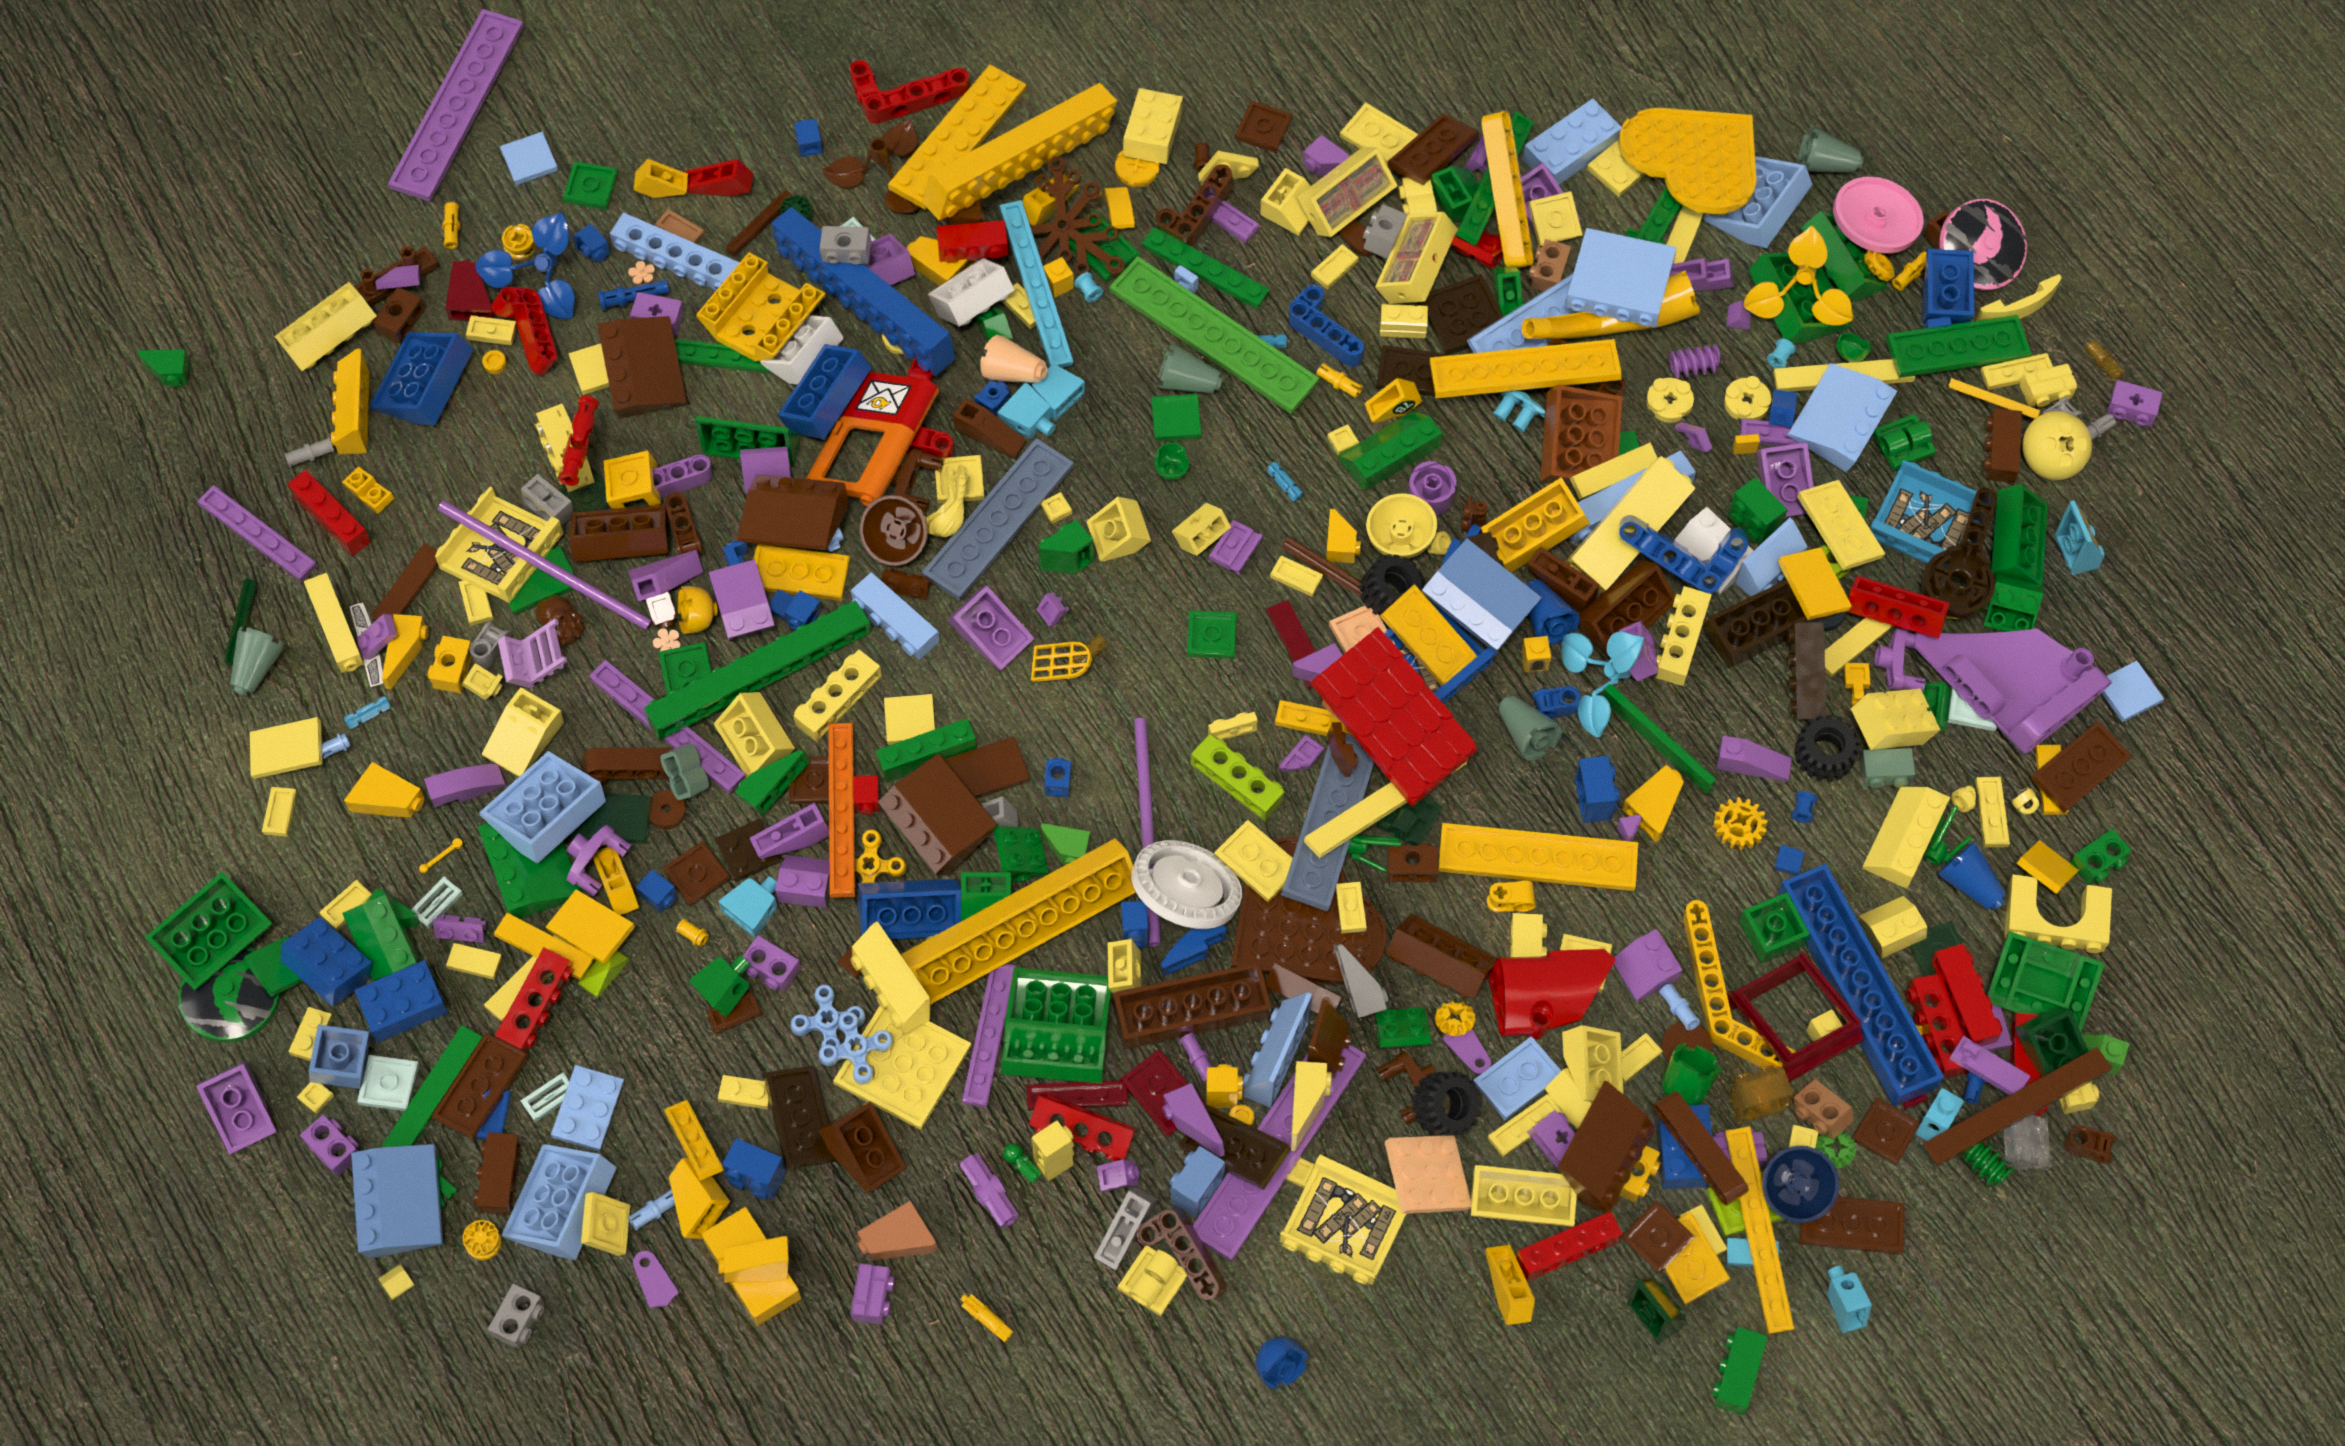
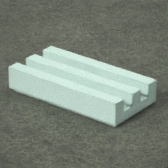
M443 877L411 910L417 914L420 923H423L429 929L433 925V919L444 914L463 893L452 882ZM445 886H448L422 914L419 913Z
M561 1073L521 1100L522 1105L535 1123L561 1106L565 1093L540 1109L567 1090L569 1080L564 1073ZM561 1082H564V1085L559 1087L557 1090L549 1093L542 1100H540L533 1106H530V1103L538 1099L540 1096H542L543 1094H545Z

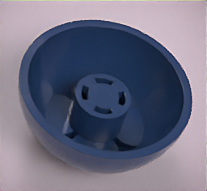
M1791 1146L1778 1152L1768 1162L1763 1173L1762 1189L1768 1205L1776 1214L1792 1222L1805 1223L1822 1217L1832 1208L1839 1192V1177L1834 1164L1823 1152L1809 1146Z

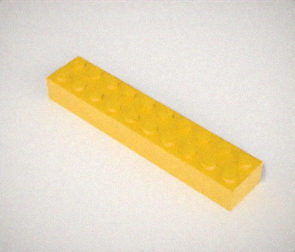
M1101 83L1090 87L931 172L922 203L939 221L946 217H952L960 209L968 208L975 201L987 198L993 191L1005 188L1014 180H1020L1032 170H1038L1043 164L1049 162L1051 158L1060 156L1065 152L1069 153L1076 146L1088 143L1096 135L1104 134L1110 127L1109 123L1114 115L1117 100Z
M1114 838L900 954L930 997V1005L1136 893L1131 880L1133 864L1128 851Z

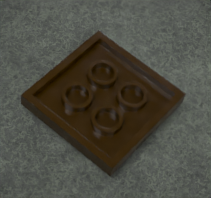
M1482 274L1430 291L1426 301L1419 302L1421 306H1428L1427 319L1445 354H1451L1470 347L1466 340L1503 318Z

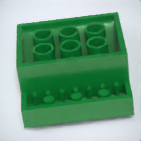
M1014 967L1005 1018V1043L1001 1074L1102 1084L1112 992L1108 988V976Z

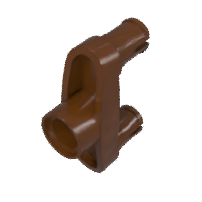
M914 448L909 453L903 466L898 467L889 484L896 486L895 495L912 500L926 514L928 511L926 508H929L930 500L910 494L919 468L925 467L941 472V466L944 465V457L927 454L924 450Z
M1405 1051L1396 1055V1058L1388 1063L1376 1067L1383 1082L1401 1072L1406 1073L1414 1089L1416 1086H1420L1419 1081L1422 1078H1426V1075L1436 1072L1432 1064L1419 1069L1414 1060ZM1415 1104L1399 1111L1406 1126L1415 1121L1417 1115L1412 1112V1107H1415Z

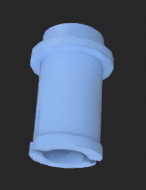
M338 733L337 737L322 743V756L324 759L339 751L348 750L347 748L351 744L346 734L340 735Z

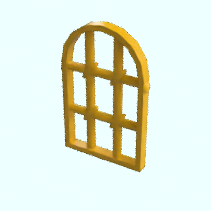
M1081 642L1034 646L1031 681L1040 682L1081 676L1090 667L1092 661L1090 650ZM1074 646H1081L1086 651L1076 652L1074 651ZM1070 647V653L1057 654L1055 649ZM1052 648L1050 655L1038 656V650ZM1088 655L1086 663L1075 664L1073 656ZM1067 657L1069 658V664L1056 666L1054 659ZM1049 659L1050 666L1037 667V660ZM1083 667L1078 672L1072 674V668ZM1066 669L1068 674L1053 676V670ZM1047 670L1049 672V676L1035 678L1036 671Z

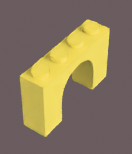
M2012 875L2007 887L2004 938L2007 937L2008 931L2050 945L2061 946L2067 950L2078 948L2085 949L2089 953L2104 952L2109 944L2112 888L2087 885L2081 897L2080 921L2069 927H2058L2048 923L2038 912L2036 906L2037 879L2035 877Z

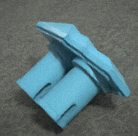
M1521 390L1501 392L1504 398L1493 412L1497 418L1506 421L1515 405L1523 407L1516 420L1512 423L1516 429L1522 432L1526 431L1534 416L1540 415L1545 418V410L1542 406L1531 400L1528 394Z

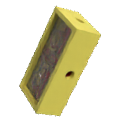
M1363 146L1297 198L1316 234L1332 237L1397 187V184L1378 148Z
M1444 212L1407 215L1375 286L1389 304L1426 301L1457 231V227Z

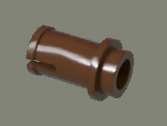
M1204 142L1195 145L1196 160L1194 161V167L1198 172L1210 161L1209 145Z

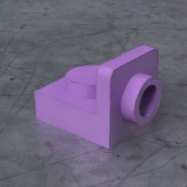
M1123 1159L1097 1166L1100 1190L1102 1192L1127 1186H1139V1169L1135 1161Z

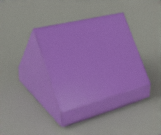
M1743 300L1728 306L1726 327L1749 330L1751 312L1745 309Z
M1640 815L1619 818L1617 830L1623 841L1632 842L1642 818Z

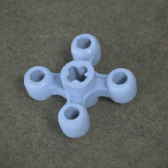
M820 985L815 991V999L820 1006L817 1014L812 1017H807L803 1014L794 1016L791 1020V1029L797 1036H805L813 1030L819 1031L824 1035L821 1047L827 1044L839 1046L841 1042L836 1034L840 1029L838 1020L841 1014L852 1012L858 1015L857 1028L865 1023L866 1016L864 1010L858 1006H852L844 1012L836 1011L832 1006L835 1000L833 989L828 985ZM851 1021L844 1022L847 1025L852 1024ZM830 1053L825 1054V1056H827V1057H832V1056H833V1055L830 1054Z
M844 1012L839 1017L838 1025L846 1036L845 1041L839 1046L831 1044L822 1046L819 1050V1060L825 1066H832L840 1059H848L854 1065L853 1078L855 1082L866 1085L873 1077V1070L866 1062V1055L875 1050L880 1052L889 1050L893 1043L892 1036L888 1031L880 1030L873 1036L865 1038L857 1031V1016L852 1012ZM851 1021L852 1024L847 1025L844 1022ZM880 1039H885L886 1042H885V1043H880L879 1040H880ZM855 1045H859L860 1050L856 1049L854 1052L851 1050V1046L855 1048ZM827 1053H830V1054H832L833 1056H832V1057H826V1056H824V1055L827 1054ZM866 1072L867 1075L861 1076L859 1073Z

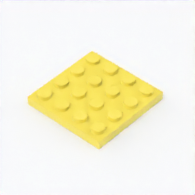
M879 1006L862 1036L868 1038L877 1031H888L893 1041L891 1048L885 1052L871 1051L866 1055V1062L873 1070L872 1080L868 1084L861 1085L855 1082L853 1078L854 1065L846 1059L833 1080L834 1085L866 1102L871 1101L872 1105L922 1130L970 1051L972 1044L930 1021L903 1034L900 1028L896 1029L893 1026L888 1010L886 1008L882 1009ZM880 1039L879 1042H880V1043H885L886 1040H885V1039ZM855 1045L852 1051L860 1050V1046ZM860 1072L859 1075L865 1076L867 1073Z

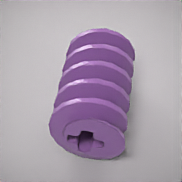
M1713 344L1711 349L1705 345L1702 350L1699 347H1695L1693 352L1690 348H1686L1684 353L1681 349H1677L1675 354L1670 350L1669 363L1671 371L1676 379H1679L1680 372H1683L1685 378H1688L1689 371L1691 370L1694 377H1696L1698 369H1701L1703 375H1706L1707 368H1710L1712 374H1715L1716 367L1720 366V353L1717 345Z

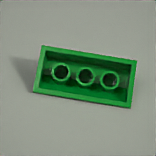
M1820 211L1801 227L1804 232L1808 227L1814 226L1821 234L1828 254L1824 263L1827 269L1826 274L1836 283L1839 290L1847 294L1850 300L1859 301L1888 288L1885 281L1873 275V272L1868 269V265L1865 264V249L1852 242L1842 233L1832 213Z
M1414 410L1338 455V458L1365 492L1441 447L1443 432L1429 415Z
M2023 484L1998 490L1991 570L1995 576L1999 574L2042 585L2048 504Z

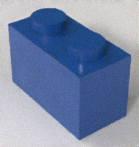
M1143 901L1121 902L1123 940L1132 939L1140 950L1143 947H1148L1147 906Z

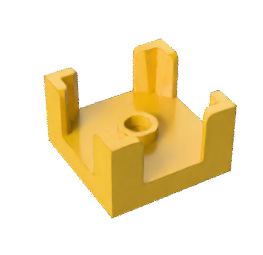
M648 450L604 460L607 503L612 509L626 508L623 503L642 498L645 499L649 506L661 504L660 493L654 486L653 469L658 468V463Z

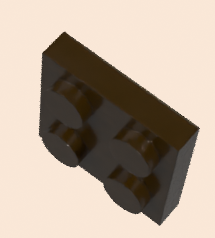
M760 818L715 838L716 844L735 883L780 863L778 854L760 859L750 840V837L765 830Z

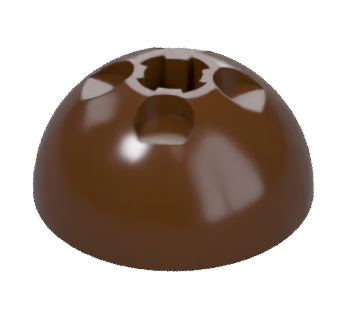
M898 495L883 496L874 500L865 509L860 521V537L866 551L878 562L892 566L903 565L915 559L924 549L928 539V523L921 508L912 500Z

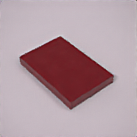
M1159 1049L1123 1076L1120 1081L1168 1139L1179 1129L1175 1127L1172 1119L1167 1120L1162 1109V1106L1165 1105L1164 1095L1188 1085V1082Z

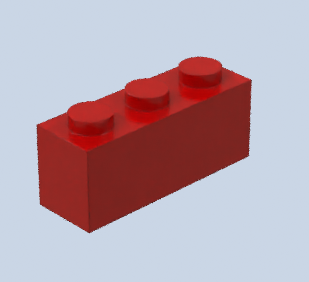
M1005 220L936 226L940 262L1008 256Z

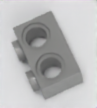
M540 475L534 476L521 488L523 503L542 519L548 521L552 516L560 521L561 527L571 519V513H573L571 500Z
M512 1284L488 1328L490 1335L520 1349L522 1343L525 1344L529 1340L532 1333L530 1328L534 1321H538L543 1314L544 1302L541 1297ZM525 1301L531 1302L527 1310H518L521 1303ZM510 1325H518V1329L514 1333H506V1329Z

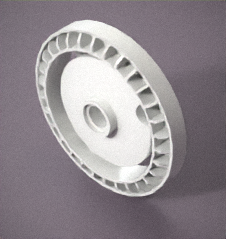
M1165 840L1146 846L1138 854L1131 871L1133 887L1144 904L1164 919L1181 926L1196 929L1219 927L1233 918L1241 902L1242 888L1236 874L1225 866L1221 860L1217 859L1212 852L1188 842ZM1156 863L1153 869H1149V866ZM1222 895H1224L1225 902L1216 906L1220 902Z

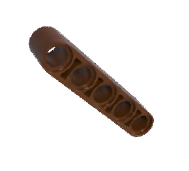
M1673 1091L1653 1104L1654 1111L1724 1205L1728 1206L1749 1192L1745 1180L1677 1091Z

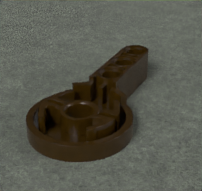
M1987 487L1980 488L1971 502L1959 544L1949 546L1945 551L1936 554L1928 562L1922 575L1921 586L1923 594L1949 602L1950 606L1947 616L1967 618L1979 614L1987 607L1995 591V578L1988 565L1989 560L1982 553L1983 543L1997 501L1996 493ZM1951 577L1962 578L1967 583V586L1962 588L1955 586L1951 581Z

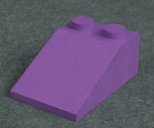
M1544 162L1520 177L1528 226L1534 234L1535 231L1527 202L1563 193Z
M1807 442L1756 450L1761 483L1788 509L1785 517L1808 514L1797 497L1800 491L1814 487Z
M755 559L709 572L728 641L774 629V621Z
M987 585L979 588L946 619L963 639L999 671L1035 639Z
M246 1061L196 1085L229 1155L277 1132Z

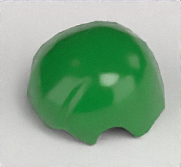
M1853 333L1840 334L1836 341V349L1839 355L1849 362L1857 363L1865 360L1873 346H1870L1869 340L1863 341Z
M1177 443L1161 445L1154 459L1157 473L1166 480L1182 478L1186 475L1190 460H1188L1186 455V449Z

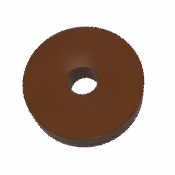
M664 790L655 793L648 800L646 813L653 826L662 830H669L683 822L686 816V806L683 799L678 800L672 791ZM664 808H670L669 812H662Z

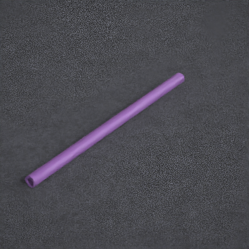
M442 500L437 510L644 630H647L652 620L447 501Z
M1136 718L1134 724L1142 849H1144L1146 846L1154 843L1147 723L1145 718ZM1156 863L1149 866V869H1153ZM1147 906L1148 943L1151 947H1157L1161 945L1159 915Z

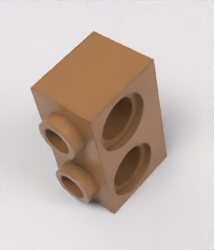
M1547 239L1544 240L1542 247L1538 246L1535 260H1538L1536 266H1531L1528 277L1532 279V289L1544 292L1563 279L1571 246Z
M1816 1079L1811 1081L1793 1097L1797 1116L1804 1121H1809L1821 1135L1825 1134L1832 1140L1854 1121L1852 1107Z

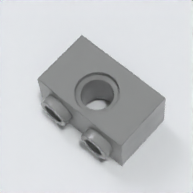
M1382 204L1379 212L1374 211L1369 223L1372 224V227L1367 226L1363 238L1366 239L1363 249L1388 259L1408 214Z
M823 226L820 242V253L823 262L831 264L869 263L871 248L869 227Z

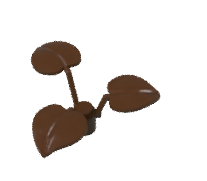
M908 120L888 130L881 138L873 139L870 142L871 152L867 153L864 167L860 159L854 156H845L839 158L828 167L823 168L824 175L831 183L838 187L854 188L863 182L862 173L867 171L872 159L877 164H885L890 180H892L894 176L888 161L890 155L894 153L897 156H906L917 148L918 139L912 121ZM891 190L885 194V204L893 212L913 213L920 208Z

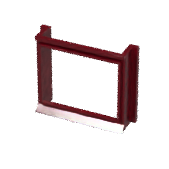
M1804 951L1800 953V956L1740 989L1728 991L1730 1011L1738 1008L1782 1062V1076L1787 1082L1796 1079L1864 1041V1037L1861 1035V1020ZM1806 971L1848 1023L1792 1054L1750 1001Z

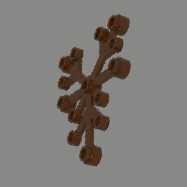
M1060 156L1051 158L1048 162V168L1054 177V185L1050 183L1048 177L1044 174L1038 175L1035 183L1039 189L1045 190L1056 198L1057 217L1052 223L1031 225L1029 223L1033 236L1051 233L1037 249L1042 265L1044 266L1043 257L1058 239H1060L1058 257L1061 258L1064 253H1069V257L1064 260L1066 263H1070L1073 259L1069 245L1070 237L1076 242L1078 263L1075 269L1079 276L1086 272L1090 273L1086 250L1106 264V269L1110 275H1121L1125 270L1123 260L1118 256L1111 257L1093 243L1105 240L1110 242L1116 241L1119 237V232L1114 226L1107 227L1105 231L1085 234L1075 230L1088 227L1096 229L1100 227L1102 221L1096 213L1090 214L1087 218L1076 219L1089 202H1096L1101 198L1102 191L1099 185L1095 182L1085 184L1082 190L1083 195L1066 214L1065 197L1075 185L1081 182V175L1077 170H1070L1067 173V180L1063 183V175L1067 171V164ZM1055 162L1061 163L1057 168L1053 167V164ZM1072 175H1078L1076 180H1070ZM1041 179L1046 180L1044 185H1039ZM1089 188H1095L1093 193L1087 192ZM1093 218H1097V219H1098V222H1097V223H1095V224H1091V223H1090L1091 219H1093ZM1060 223H1066L1064 228H1059ZM1110 231H1115L1113 237L1108 236ZM1114 261L1119 263L1115 268L1111 267ZM1081 266L1087 267L1084 272H1080L1079 268Z

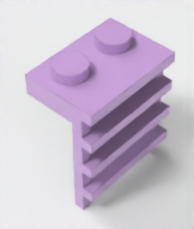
M553 619L522 641L503 636L498 640L506 682L533 688L534 683L544 681L546 675L551 676L554 674L555 669H562L567 658L561 655L555 628L559 624L557 619Z

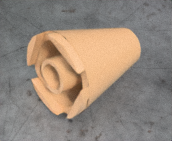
M995 335L984 348L988 351L986 357H981V373L988 380L1039 383L1047 375V367L1044 360L1005 336Z

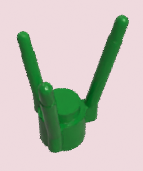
M1957 805L1953 807L1946 821L1944 817L1940 818L1932 839L1923 854L1934 865L1940 866L1942 862L1948 864L1951 858L1972 840V837L1968 836L1949 853L1947 851L1949 847L1942 842L1958 810Z
M1357 834L1350 839L1346 853L1352 854V860L1361 861L1385 873L1387 872L1385 867L1361 856V853H1367L1368 844L1400 847L1402 843L1399 842V837L1363 836Z

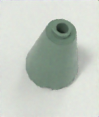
M1816 127L1808 128L1811 132L1809 135H1804L1798 153V159L1802 160L1801 164L1806 166L1808 172L1854 173L1856 169L1861 168L1863 156H1861L1859 150Z
M1169 344V348L1172 351H1166L1159 372L1162 382L1157 381V388L1212 394L1214 390H1219L1223 377L1219 376L1220 371L1177 345Z
M240 626L237 632L230 686L234 687L233 692L242 696H247V693L253 694L283 651L285 643L279 640L278 644L272 642L273 636L252 628H247L245 632L244 628Z
M1508 696L1501 701L1499 713L1521 756L1526 760L1533 761L1546 755L1544 751L1549 746L1553 749L1557 745L1562 735V729L1556 721L1517 696Z

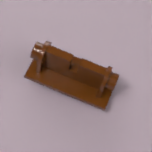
M1470 495L1467 499V505H1463V516H1461V528L1466 530V535L1473 524L1479 527L1485 525V517L1488 510L1487 504L1482 501L1471 502Z
M894 568L882 571V582L894 593L927 600L928 588L930 589L932 583L931 579H928L927 576L916 574L907 576V572L895 570Z

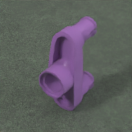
M1898 628L1893 633L1889 647L1878 646L1874 664L1875 666L1886 668L1887 683L1890 689H1921L1923 692L1925 678L1905 675L1903 672L1905 647L1916 649L1914 647L1915 634Z
M607 824L590 840L578 833L566 850V852L576 858L566 880L572 885L577 884L591 894L592 897L596 895L597 890L603 884L585 873L584 868L600 846L606 844L623 857L627 852L626 850H629L632 845L614 833L615 830Z

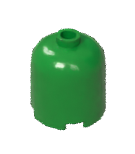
M1686 1043L1677 1045L1661 1079L1662 1092L1667 1096L1673 1091H1677L1688 1105L1702 1104L1722 1069L1721 1066L1716 1064L1718 1058L1709 1050L1699 1045L1695 1049L1686 1047Z

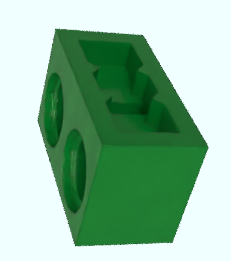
M2112 828L2077 852L2070 864L2079 870L2077 873L2087 885H2091L2096 881L2101 883L2110 875L2109 872L2115 868L2118 871L2129 862L2127 858L2132 850ZM2107 850L2114 851L2116 856L2109 854ZM2088 863H2094L2098 868H2092Z

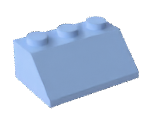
M1791 518L1784 522L1742 561L1736 585L1749 596L1774 586L1778 581L1786 580L1778 563L1780 557L1807 550L1808 546Z

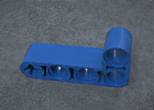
M1313 284L1307 286L1289 306V325L1349 367L1360 365L1363 361V342L1321 313L1324 298L1323 289Z

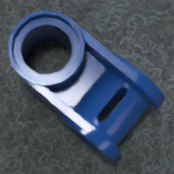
M1566 686L1535 691L1532 694V698L1536 701L1537 710L1550 718L1575 714L1578 711L1580 693L1575 687ZM1566 698H1570L1574 702L1566 703L1563 700Z

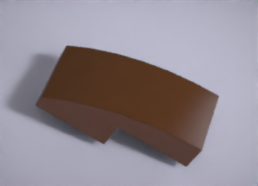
M1332 722L1327 732L1329 748L1341 773L1345 777H1350L1353 768L1357 767L1358 757L1353 752V744H1346V732H1342V723Z

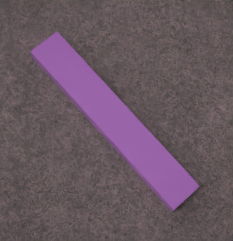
M213 485L197 501L199 506L300 582L318 566L313 559Z
M1004 964L989 972L962 1104L988 1107L1005 1026L1014 967L1016 968V965Z

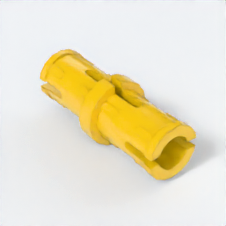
M449 202L444 205L445 219L442 222V229L444 230L443 246L447 249H456L458 247V231L460 230V222L458 221L459 205Z
M1921 252L1915 260L1907 263L1904 266V270L1892 280V284L1897 290L1903 291L1912 280L1920 277L1921 272L1926 266L1927 252Z
M1325 363L1321 365L1323 368L1319 367L1316 376L1331 383L1336 390L1341 389L1355 399L1361 393L1363 385L1346 377V373H1339Z

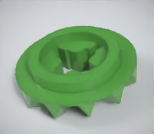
M1842 1131L1833 1140L1825 1134L1820 1135L1815 1149L1823 1152L1832 1161L1835 1168L1848 1166L1853 1161L1857 1150L1854 1139L1847 1134V1131ZM1835 1140H1837L1839 1147L1844 1148L1840 1149L1837 1157L1834 1149L1828 1147L1832 1146Z

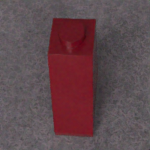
M462 260L453 261L445 307L449 320L469 321L470 316L495 319L482 278L476 272V262Z

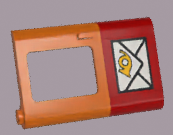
M869 372L839 416L806 479L843 482L846 486L847 496L860 498V502L867 507L874 500L883 497L939 392L938 387L925 379ZM852 428L885 432L858 482L853 483L824 478L848 432Z

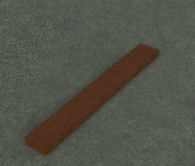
M2096 1047L1923 1143V1148L1935 1166L1938 1167L2110 1072L2112 1067L2099 1048Z

